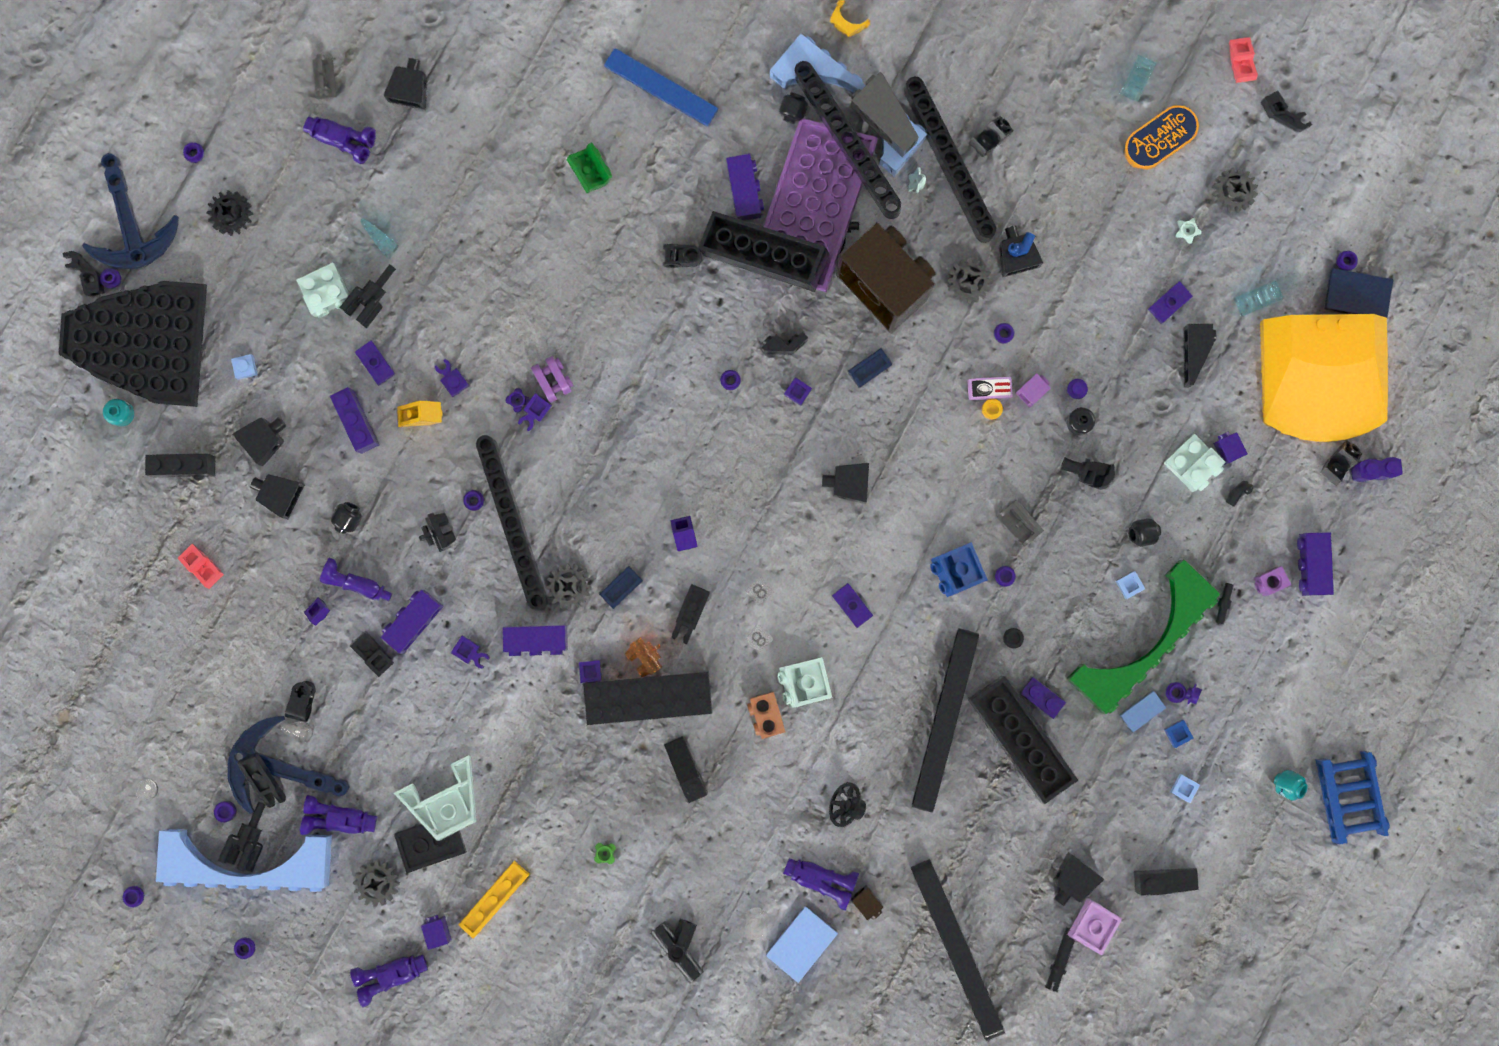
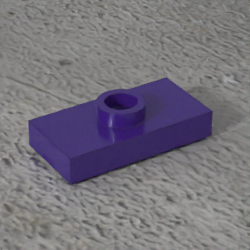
M1179 281L1149 307L1148 310L1162 324L1191 299L1193 295Z
M372 340L355 351L378 386L395 375V372Z
M849 583L832 595L856 628L873 616Z

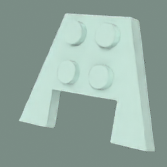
M469 755L451 764L458 783L436 795L421 801L414 784H410L394 793L438 841L477 822L471 756Z

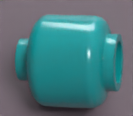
M112 399L104 405V419L112 425L124 427L129 425L134 419L135 411L133 406L124 400Z
M1291 770L1278 773L1274 779L1276 792L1291 801L1302 799L1308 790L1306 779Z

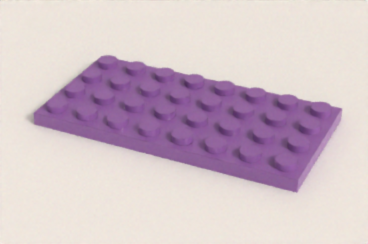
M803 118L798 123L763 227L827 248L830 256L816 289L827 293L863 183L823 123ZM856 132L870 155L873 156L878 141L877 137ZM845 137L842 141L845 143H850L853 141V139L850 137ZM855 154L853 158L861 160L864 156L862 154Z

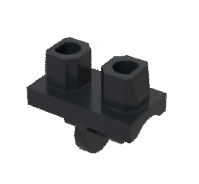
M430 513L425 518L427 525L421 527L423 535L419 536L420 541L426 540L429 546L436 543L439 552L445 551L449 545L456 541V537L453 531L443 534L440 527L449 523L445 513L436 515Z

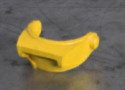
M845 0L837 2V6L830 19V23L834 24V28L850 37L870 26L869 19L860 24H852L846 21L840 13V8L845 3Z

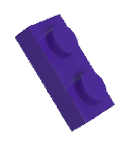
M1031 677L1019 693L1052 719L1057 716L1066 704L1065 701L1033 677Z

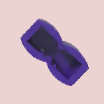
M1396 457L1382 460L1368 459L1358 462L1351 468L1352 480L1356 482H1366L1373 479L1387 480L1403 474L1401 459Z

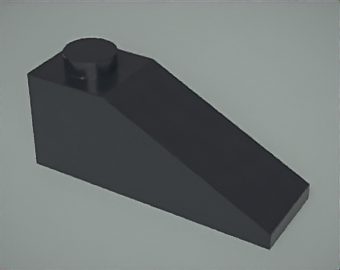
M1187 324L1183 327L1184 388L1194 385L1216 341V330H1213V324Z
M681 736L664 744L688 804L707 796L708 791L684 737Z
M1197 868L1134 871L1135 892L1141 896L1199 890Z

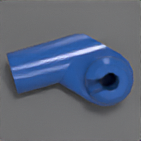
M1026 232L1022 242L1011 243L1008 246L1009 254L1014 257L1027 254L1036 236Z

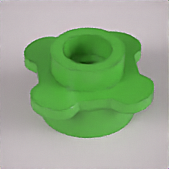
M597 843L594 861L598 864L601 862L613 864L615 861L613 857L616 849L615 845L612 843L609 845Z

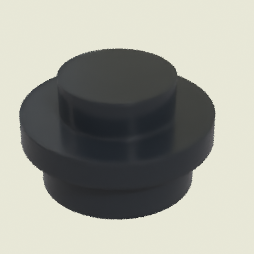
M1017 628L1006 630L1003 635L1004 644L1012 649L1019 648L1024 642L1022 631Z

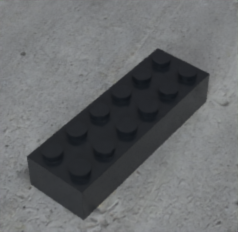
M715 211L711 214L698 247L705 257L812 292L816 291L830 256L825 246Z
M709 672L583 683L587 725L713 713Z
M1000 676L968 699L1042 804L1045 805L1078 781V778L1005 676Z

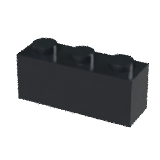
M207 453L145 455V475L153 478L215 477V456Z

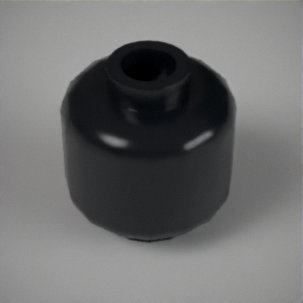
M793 92L783 97L779 113L784 116V121L795 124V121H801L804 118L808 108V102L805 101L806 97Z
M1080 407L1068 415L1066 424L1071 433L1081 436L1093 429L1096 420L1091 410Z
M350 502L339 504L331 517V522L335 526L334 529L342 534L354 532L362 518V514L359 511L360 508Z
M1150 518L1136 520L1128 530L1129 539L1139 547L1154 545L1158 542L1161 535V527Z

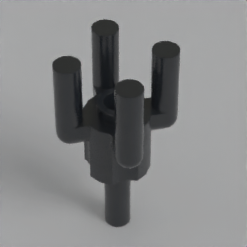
M389 264L375 283L369 280L363 289L358 286L355 287L339 308L351 317L359 305L362 304L365 308L356 320L367 329L382 310V304L379 301L386 293L382 287L396 268Z
M258 801L249 824L242 823L237 835L230 834L218 862L223 864L227 862L235 865L240 851H243L236 869L253 872L263 849L262 843L257 842L262 830L257 828V825L265 809V803Z

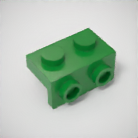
M589 143L584 150L568 155L566 159L586 193L607 186L612 178L610 168L604 163L600 151L595 148L593 143Z

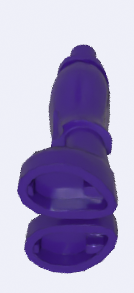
M310 116L307 117L303 126V131L309 133L312 138L317 139L321 143L334 146L342 152L350 153L353 160L359 164L365 163L370 155L367 147L372 148L375 143L376 131L372 127H365L362 131H356L352 127L343 126L329 119L312 118ZM351 140H354L356 142L361 143L362 145H354L350 142Z
M330 557L327 559L320 576L321 583L339 586L343 590L354 591L372 600L379 601L383 599L388 602L390 601L392 593L384 590L385 586L382 585L380 587L377 582L369 578L356 576L348 573L347 576L337 571L336 560Z
M306 796L303 807L304 814H323L327 816L326 819L305 815L300 825L301 835H309L314 829H326L327 831H339L349 834H365V831L375 832L377 816L368 815V812L364 813L355 808L337 807L333 804L326 805L318 802L314 796Z
M790 858L783 874L792 877L791 880L799 885L820 892L823 896L827 895L837 901L838 907L846 911L852 893L831 887L832 882L853 892L859 876L857 872L852 871L848 875H842L809 861H801L800 859L795 861Z
M423 954L417 957L412 955L396 959L385 965H377L376 968L363 970L359 967L350 969V976L355 987H359L375 978L378 979L376 983L357 989L358 1001L361 1007H366L371 1004L374 995L412 981L419 977L420 973L427 971L428 966Z

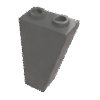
M879 72L876 76L872 75L866 81V86L862 90L858 89L851 96L850 107L903 157L917 144L919 137L885 76Z

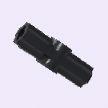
M680 918L674 933L664 921L651 932V935L668 955L669 960L676 965L687 981L691 983L704 972L688 951L697 925ZM674 947H680L683 955L681 957H674L671 950Z

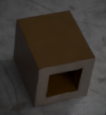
M867 885L850 898L867 921L871 918L875 920L882 914L881 910L884 908L882 903Z

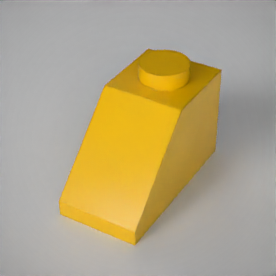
M416 401L398 406V427L425 426L441 423V402Z

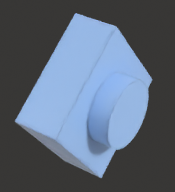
M252 354L231 359L235 379L239 380L258 375Z
M1135 571L1115 581L1125 599L1145 589Z
M1179 774L1170 792L1191 803L1200 785Z

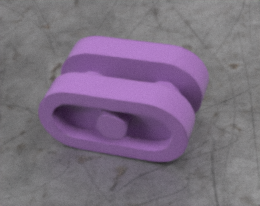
M553 356L545 359L548 365L542 369L538 364L531 367L550 403L557 400L555 393L562 390L564 395L572 392L570 388L573 386L568 375L563 376L561 372L563 366L559 358L554 359ZM550 373H553L557 381L553 386H550L545 377Z

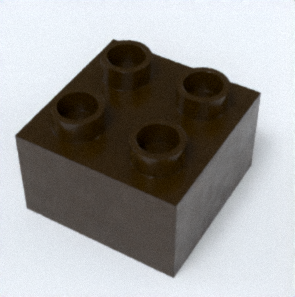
M877 222L840 255L836 276L887 331L892 334L927 302L935 285L931 278L936 275V272L923 257L918 256L914 261L902 249L907 245L906 239L894 226L890 225L884 230Z

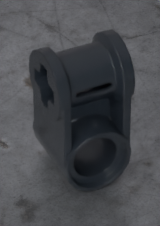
M663 245L665 250L663 267H697L702 262L701 252L695 245ZM690 252L698 254L694 260L687 259V255Z
M303 681L296 683L292 687L289 702L285 709L286 718L302 722L309 720L316 693L315 685L312 682ZM302 687H304V690L307 691L306 694H304V692L301 691Z

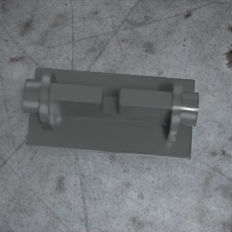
M318 54L312 60L316 99L337 97L333 58H325L323 54Z

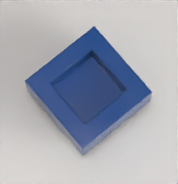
M1180 720L1164 729L1173 748H1177L1194 739L1184 720Z

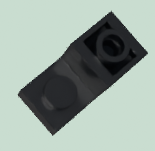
M1000 116L991 121L981 133L974 136L968 143L983 157L993 151L1014 130L1010 127V123Z
M804 332L800 335L796 333L788 340L789 345H787L777 334L773 337L770 335L762 342L763 347L761 351L764 354L794 355L808 341V337Z
M1346 440L1327 460L1320 473L1337 486L1342 482L1346 472L1359 462L1362 455L1360 449L1355 444H1351Z

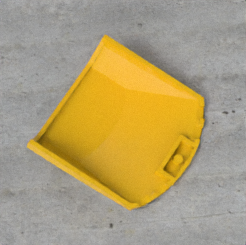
M1376 314L1287 315L1260 321L1263 423L1281 431L1280 433L1297 437L1301 440L1333 442L1361 436L1378 428L1387 421L1388 340L1386 317Z

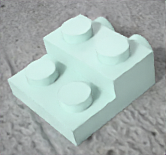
M334 263L297 279L304 295L305 303L314 317H324L329 314L330 310L334 308L340 309L339 307L349 295Z
M1192 434L1163 463L1193 492L1197 489L1202 491L1209 484L1207 480L1212 475L1214 477L1218 476L1224 470L1222 465L1225 461L1212 448H1208L1195 434Z
M822 657L779 668L780 672L777 674L778 681L781 685L783 684L785 690L782 698L789 708L832 698Z

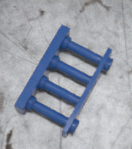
M1360 751L1361 759L1333 764L1331 759H1315L1331 839L1336 844L1348 843L1347 837L1349 834L1376 830L1379 835L1389 836L1388 829L1390 824L1387 817H1385L1375 770L1377 761L1372 752ZM1363 767L1366 780L1339 785L1335 783L1334 775L1336 772ZM1368 788L1369 801L1347 805L1339 803L1338 795L1340 793ZM1372 809L1374 817L1372 822L1346 826L1343 822L1342 816L1346 813Z

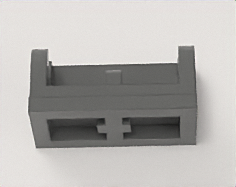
M1017 500L1013 501L996 516L1024 547L1044 531Z

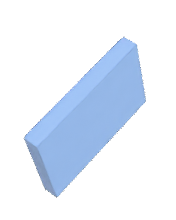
M805 906L766 953V957L799 983L837 936L838 932Z

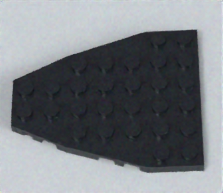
M161 281L158 284L145 285L138 289L97 298V301L83 304L75 310L61 313L58 354L72 361L76 366L85 369L92 376L127 390L136 396L143 397L152 403L198 407L207 285Z

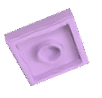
M1087 898L1067 935L1098 954L1103 955L1122 918Z

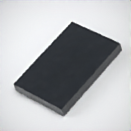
M422 824L394 833L406 874L467 853L460 830L439 841Z

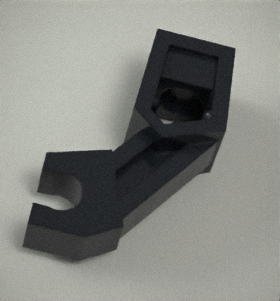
M1279 91L1266 96L1261 101L1269 119L1287 126L1294 132H1302L1312 126L1311 122L1306 124L1301 122V119L1306 116L1305 112L1292 114L1287 111L1288 105ZM1277 105L1279 111H1276L1273 106Z
M75 251L64 252V258H72L71 263L65 264V268L81 272L79 276L84 294L89 297L105 294L104 286L100 282L101 274L80 253ZM90 276L94 277L95 282L89 283L90 280L88 278Z

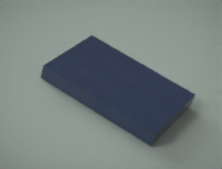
M1333 268L1330 271L1324 309L1350 314L1353 312L1376 314L1387 318L1394 279Z

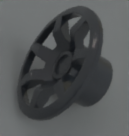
M851 782L840 785L830 801L829 816L832 823L837 827H846L854 819L859 820L864 816L866 803L861 799L858 786ZM850 786L846 794L844 788ZM838 794L842 798V801L835 800ZM833 806H839L840 809L833 813ZM839 816H840V823H838V822L835 820V819L838 818Z

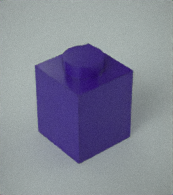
M1228 431L1217 436L1219 440L1213 443L1218 455L1225 461L1223 465L1248 454L1237 432L1230 435Z
M691 516L670 520L678 552L698 547Z
M438 914L430 916L421 925L428 950L446 945L452 941L445 916L440 918Z

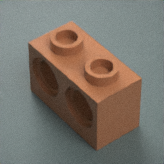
M774 692L750 698L751 703H748L747 706L750 716L755 715L757 723H754L753 726L756 736L761 735V739H765L786 732ZM760 700H766L769 704L768 709L764 712L759 711L756 707L757 702ZM764 721H773L775 724L774 729L769 732L765 731L762 727Z

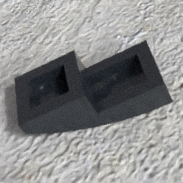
M366 631L350 644V647L378 677L394 664L390 656Z

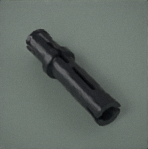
M1065 927L1054 964L1050 966L1051 973L1045 985V988L1050 990L1052 983L1055 982L1052 989L1054 992H1058L1062 977L1066 975L1067 970L1065 968L1075 939L1069 938L1067 935L1070 930L1068 927Z

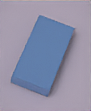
M1151 691L1119 716L1131 732H1135L1163 711L1166 706L1157 694Z

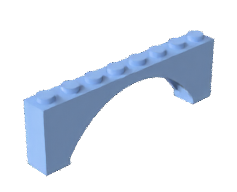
M802 34L796 38L770 69V78L784 89L790 85L798 84L795 79V66L801 61L809 62L823 83L840 86L853 94L858 89L862 90L866 86L857 74H851L846 70L847 68L842 62H836L831 58L827 50L820 49L815 45L816 43L809 36L805 37ZM801 71L799 73V75L801 76H807L809 74L808 71ZM911 122L919 137L917 144L903 157L881 137L882 157L880 158L879 165L894 177L925 141L927 135L925 129L917 123Z
M164 829L159 831L156 882H163V886H176L177 883H184L185 887H196L197 884H205L207 888H215L219 884L226 885V888L230 889L239 888V885H245L247 889H260V886H268V890H280L281 887H288L289 891H300L301 888H309L311 892H320L322 888L324 889L329 886L332 835H308L305 837V843L281 866L267 872L244 874L226 870L208 860L193 845L187 836V829Z

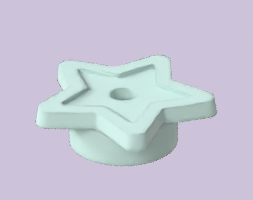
M917 167L914 174H909L908 176L910 183L907 190L909 192L914 190L916 193H919V190H922L926 183L925 175L921 174V168Z
M1195 218L1186 222L1181 220L1177 222L1179 231L1175 236L1176 238H1184L1188 244L1192 243L1194 236L1202 233L1195 224Z

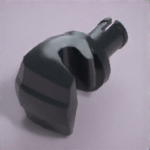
M1064 457L1060 470L1078 474V481L1099 490L1107 489L1110 483L1113 482L1116 473L1115 465L1090 462V459L1087 458L1080 463Z

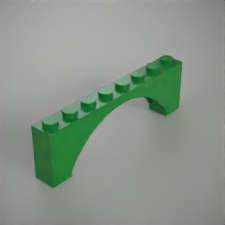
M1184 559L1179 560L1165 574L1170 584L1171 608L1166 628L1155 646L1138 660L1117 668L1094 669L1088 668L1085 664H1079L1066 678L1101 713L1107 714L1109 712L1111 714L1119 706L1117 704L1122 697L1124 699L1127 698L1133 691L1132 687L1136 683H1141L1147 677L1146 672L1150 668L1154 669L1161 662L1160 657L1174 649L1176 646L1174 643L1178 638H1184L1190 631L1188 628L1193 623L1197 624L1204 617L1202 613L1207 608L1211 609L1218 602L1217 597L1220 593Z

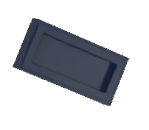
M880 348L848 370V374L857 387L861 388L893 364L882 348Z
M628 566L599 595L614 609L643 580Z

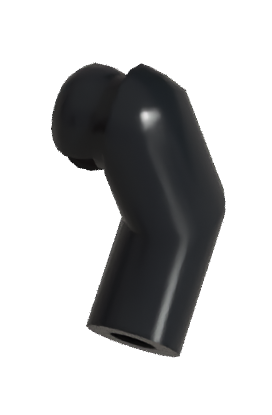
M1242 481L1233 488L1225 502L1235 507L1243 492L1247 495L1252 492L1253 485L1249 484L1248 481Z

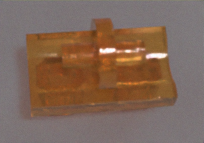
M640 637L629 645L630 648L625 652L630 661L638 657L643 663L637 667L641 677L649 674L652 675L662 668L658 661L661 658L657 652L661 648L659 644L653 647L650 641L645 643Z

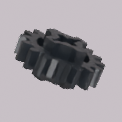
M227 190L226 195L219 192L220 197L218 199L214 196L212 197L215 202L214 204L208 203V206L212 209L206 211V214L211 216L208 222L213 224L212 227L215 230H219L223 235L227 232V234L233 236L234 231L241 234V228L248 229L245 224L246 222H252L248 216L253 215V212L248 210L252 205L247 202V198L241 196L238 192L233 194L230 190ZM226 209H228L229 211L232 212V215L234 216V218H233L231 215L229 216V214H228V212L226 211Z

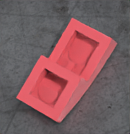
M1250 37L1230 40V57L1236 83L1256 80L1258 74L1253 61L1255 52Z
M191 544L178 557L185 568L193 573L204 587L208 589L224 575L194 544Z

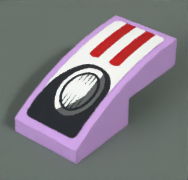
M1011 377L967 380L969 400L1009 399L1013 397Z

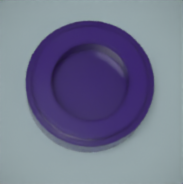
M230 801L220 802L214 808V817L223 823L233 820L237 813L236 806Z

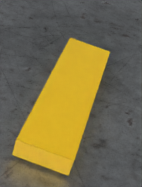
M514 860L458 926L474 939L530 874Z

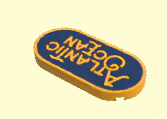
M1180 105L1171 106L1128 137L1124 149L1126 160L1133 167L1144 170L1152 169L1195 138L1199 128L1195 113L1191 109Z

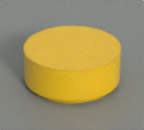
M988 399L982 405V414L987 419H997L1003 412V406L997 399Z

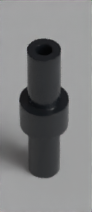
M1225 583L1222 598H1219L1217 606L1219 610L1215 623L1224 625L1227 610L1230 609L1232 603L1230 598L1233 584Z

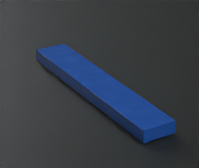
M616 48L613 49L604 64L605 68L707 127L718 112L716 106Z

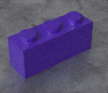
M750 154L726 158L736 218L743 221L761 218V211H764L763 200L758 199L757 192L761 191L759 179L755 180L754 172H757L756 161L751 160Z
M347 387L330 395L355 451L363 454L379 446L380 444L354 390Z
M1331 532L1299 534L1297 539V548L1300 550L1298 569L1301 571L1299 590L1302 591V596L1334 595Z
M425 590L416 591L409 600L411 602L406 608L402 607L397 612L396 617L398 618L393 623H388L382 630L384 634L380 638L399 654L406 652L444 607Z
M566 625L503 627V652H509V656H521V652H529L530 656L542 655V651H550V655H563V650H568V631Z

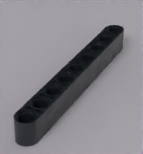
M807 61L798 62L795 66V79L882 214L888 219L897 218L901 212L899 197L813 66ZM801 71L809 72L807 76L799 75ZM813 87H817L820 89V91H818L817 93H812L810 89ZM823 104H829L831 106L827 110L821 108ZM835 120L842 122L840 126H833L831 123ZM845 137L853 139L850 143H845L842 140ZM855 154H862L864 158L856 160L853 156ZM871 170L875 174L872 177H867L864 173ZM883 187L886 189V192L879 194L875 189ZM894 204L897 206V209L890 211L886 206Z
M917 76L910 77L906 82L905 97L919 125L925 129L926 139L977 240L981 243H988L996 233V225L923 80ZM914 85L917 86L919 90L913 92L909 89V87ZM924 103L928 108L925 110L920 109L918 104ZM934 121L937 126L930 127L927 122ZM943 139L946 144L939 145L936 140ZM950 156L955 160V162L948 163L946 162L945 157ZM960 174L963 176L964 180L957 181L955 180L954 175ZM969 192L972 194L973 198L966 199L963 196V193ZM978 210L982 216L979 218L975 217L972 211ZM982 228H987V229H989L990 232H991V235H988V236L984 235V234L981 232V229H982Z
M482 435L476 441V448L527 604L531 609L543 610L548 605V597L498 445L490 436ZM489 440L491 441V448L485 451L482 449V444ZM491 460H497L498 466L494 470H490L488 467ZM498 479L504 480V486L501 489L495 488V482ZM505 498H509L511 502L507 509L501 507V502ZM513 517L516 518L517 525L514 528H509L507 525L508 520ZM517 537H522L523 545L520 548L514 546V540ZM527 556L530 559V563L527 567L523 568L520 565V560L522 557ZM529 576L536 578V584L533 587H529L526 583ZM537 595H540L543 599L539 607L533 604V598Z
M961 628L957 630L917 781L912 808L931 813L934 811L976 651L979 633Z
M930 859L910 867L985 1041L987 1042L1005 1034V1030Z

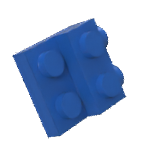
M972 542L931 559V570L933 574L938 575L940 580L939 589L947 597L988 580Z

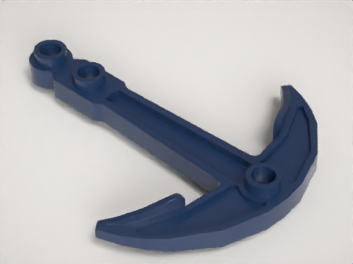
M107 153L101 158V164L105 168V179L109 192L113 196L125 249L112 251L108 248L93 247L86 243H83L82 247L100 263L116 269L141 268L154 262L169 248L177 233L179 217L174 215L163 228L154 234L156 238L143 243L127 194L128 187L123 170L119 168L120 160L114 154ZM115 161L114 165L110 167V163ZM117 180H120V183L118 185H115V182ZM142 255V259L137 261V257Z
M285 716L266 718L245 730L235 742L229 754L227 762L228 782L234 798L249 814L254 812L250 799L249 784L246 783V777L237 765L239 760H237L236 755L241 753L242 758L256 753L255 748L260 738H264L273 727L284 721ZM258 753L273 776L303 783L306 787L325 793L332 792L333 795L338 797L345 795L349 790V784L344 779L336 780L334 776L315 770L309 771ZM317 778L322 780L321 786L316 784ZM337 784L342 786L341 792L336 791Z

